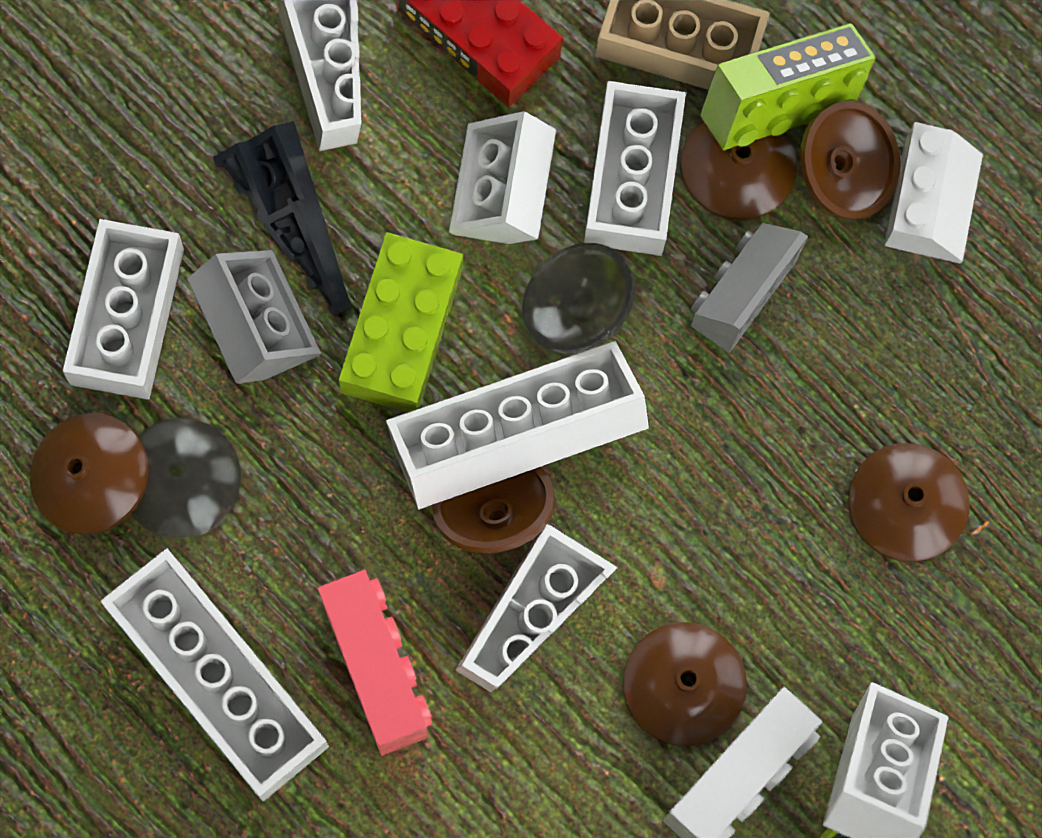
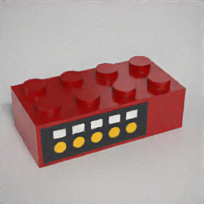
M396 0V10L507 108L561 57L563 37L521 0Z

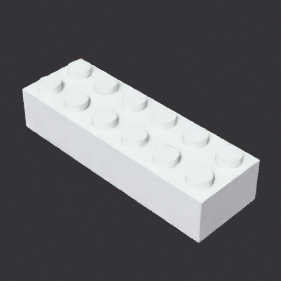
M616 341L386 420L395 455L418 510L649 428L645 396Z
M165 549L100 601L262 801H265L329 748L327 741L168 549Z

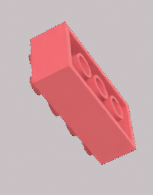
M365 569L318 587L323 606L380 755L383 756L428 738L427 726L432 725V717L423 695L415 698L412 687L417 686L416 676L408 656L400 658L397 649L401 648L402 644L393 617L385 619L382 611L386 610L387 606L378 578L369 580Z

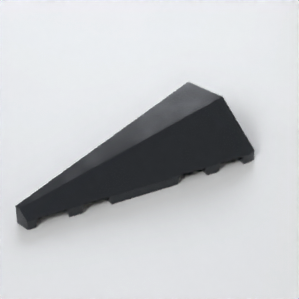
M295 122L274 125L248 141L236 143L213 156L217 166L225 167L236 181L233 185L239 194H246L258 210L256 217L291 262L297 261L309 278L306 280L312 290L318 289L332 308L329 310L331 315L335 316L352 309Z

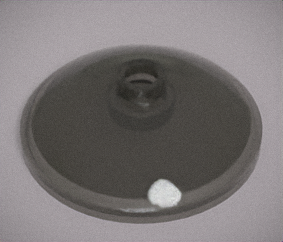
M581 243L558 251L536 270L526 287L522 303V314L529 334L544 348L560 354L581 353L601 345L620 329L631 311L635 297L633 272L626 260L616 250L603 244Z
M175 418L156 423L138 435L146 450L149 473L144 495L131 514L136 522L154 534L180 539L204 534L219 525L229 515L240 494L242 472L234 447L219 430L199 420ZM180 465L185 468L183 475L180 477H172L170 475V471L174 466Z

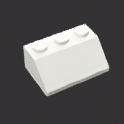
M525 111L469 123L449 233L507 244L538 239L556 129Z
M914 122L905 140L900 175L895 190L884 246L961 263L963 261L983 154L952 130Z

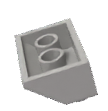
M762 223L755 234L748 230L735 249L740 253L732 264L727 260L724 262L713 279L718 284L710 294L703 291L692 306L691 311L695 315L691 327L730 353L792 269L808 236L800 231Z
M273 250L215 254L188 278L236 384L266 380L321 354Z

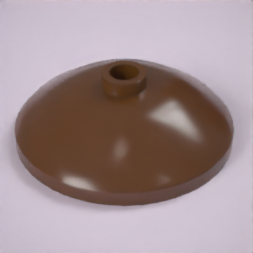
M842 101L826 106L809 122L801 143L800 163L805 184L814 200L825 211L842 219L865 218L880 211L894 194L900 175L899 147L887 121L875 109L864 103Z
M702 120L692 129L685 140L680 161L681 175L691 197L708 212L729 220H752L769 214L785 201L796 179L797 156L793 143L786 132L777 136L769 135L757 139L747 146L741 147L738 145L723 150L704 120ZM744 150L748 153L749 157L741 159L736 155V151Z
M84 413L70 417L55 426L44 437L35 452L30 471V486L35 504L49 522L70 533L92 535L108 531L127 519L136 509L144 495L149 474L146 450L135 431L115 417L101 413ZM78 462H82L81 471L74 474V466Z
M898 443L877 450L859 466L849 487L848 510L856 532L871 549L895 561L922 562L941 555L958 540L968 520L969 494L961 473L948 458L924 445ZM908 491H917L920 494L921 500L919 502L911 501L908 497Z
M541 467L433 504L432 510L439 532L451 544L470 552L497 553L519 547L536 537L550 521L554 512L556 498L550 477Z
M672 623L651 631L634 647L624 669L623 694L631 716L647 734L661 742L674 746H697L718 738L736 721L746 699V672L738 652L721 634L709 627L696 623ZM683 673L692 674L695 678V685L691 687L684 686L680 680Z

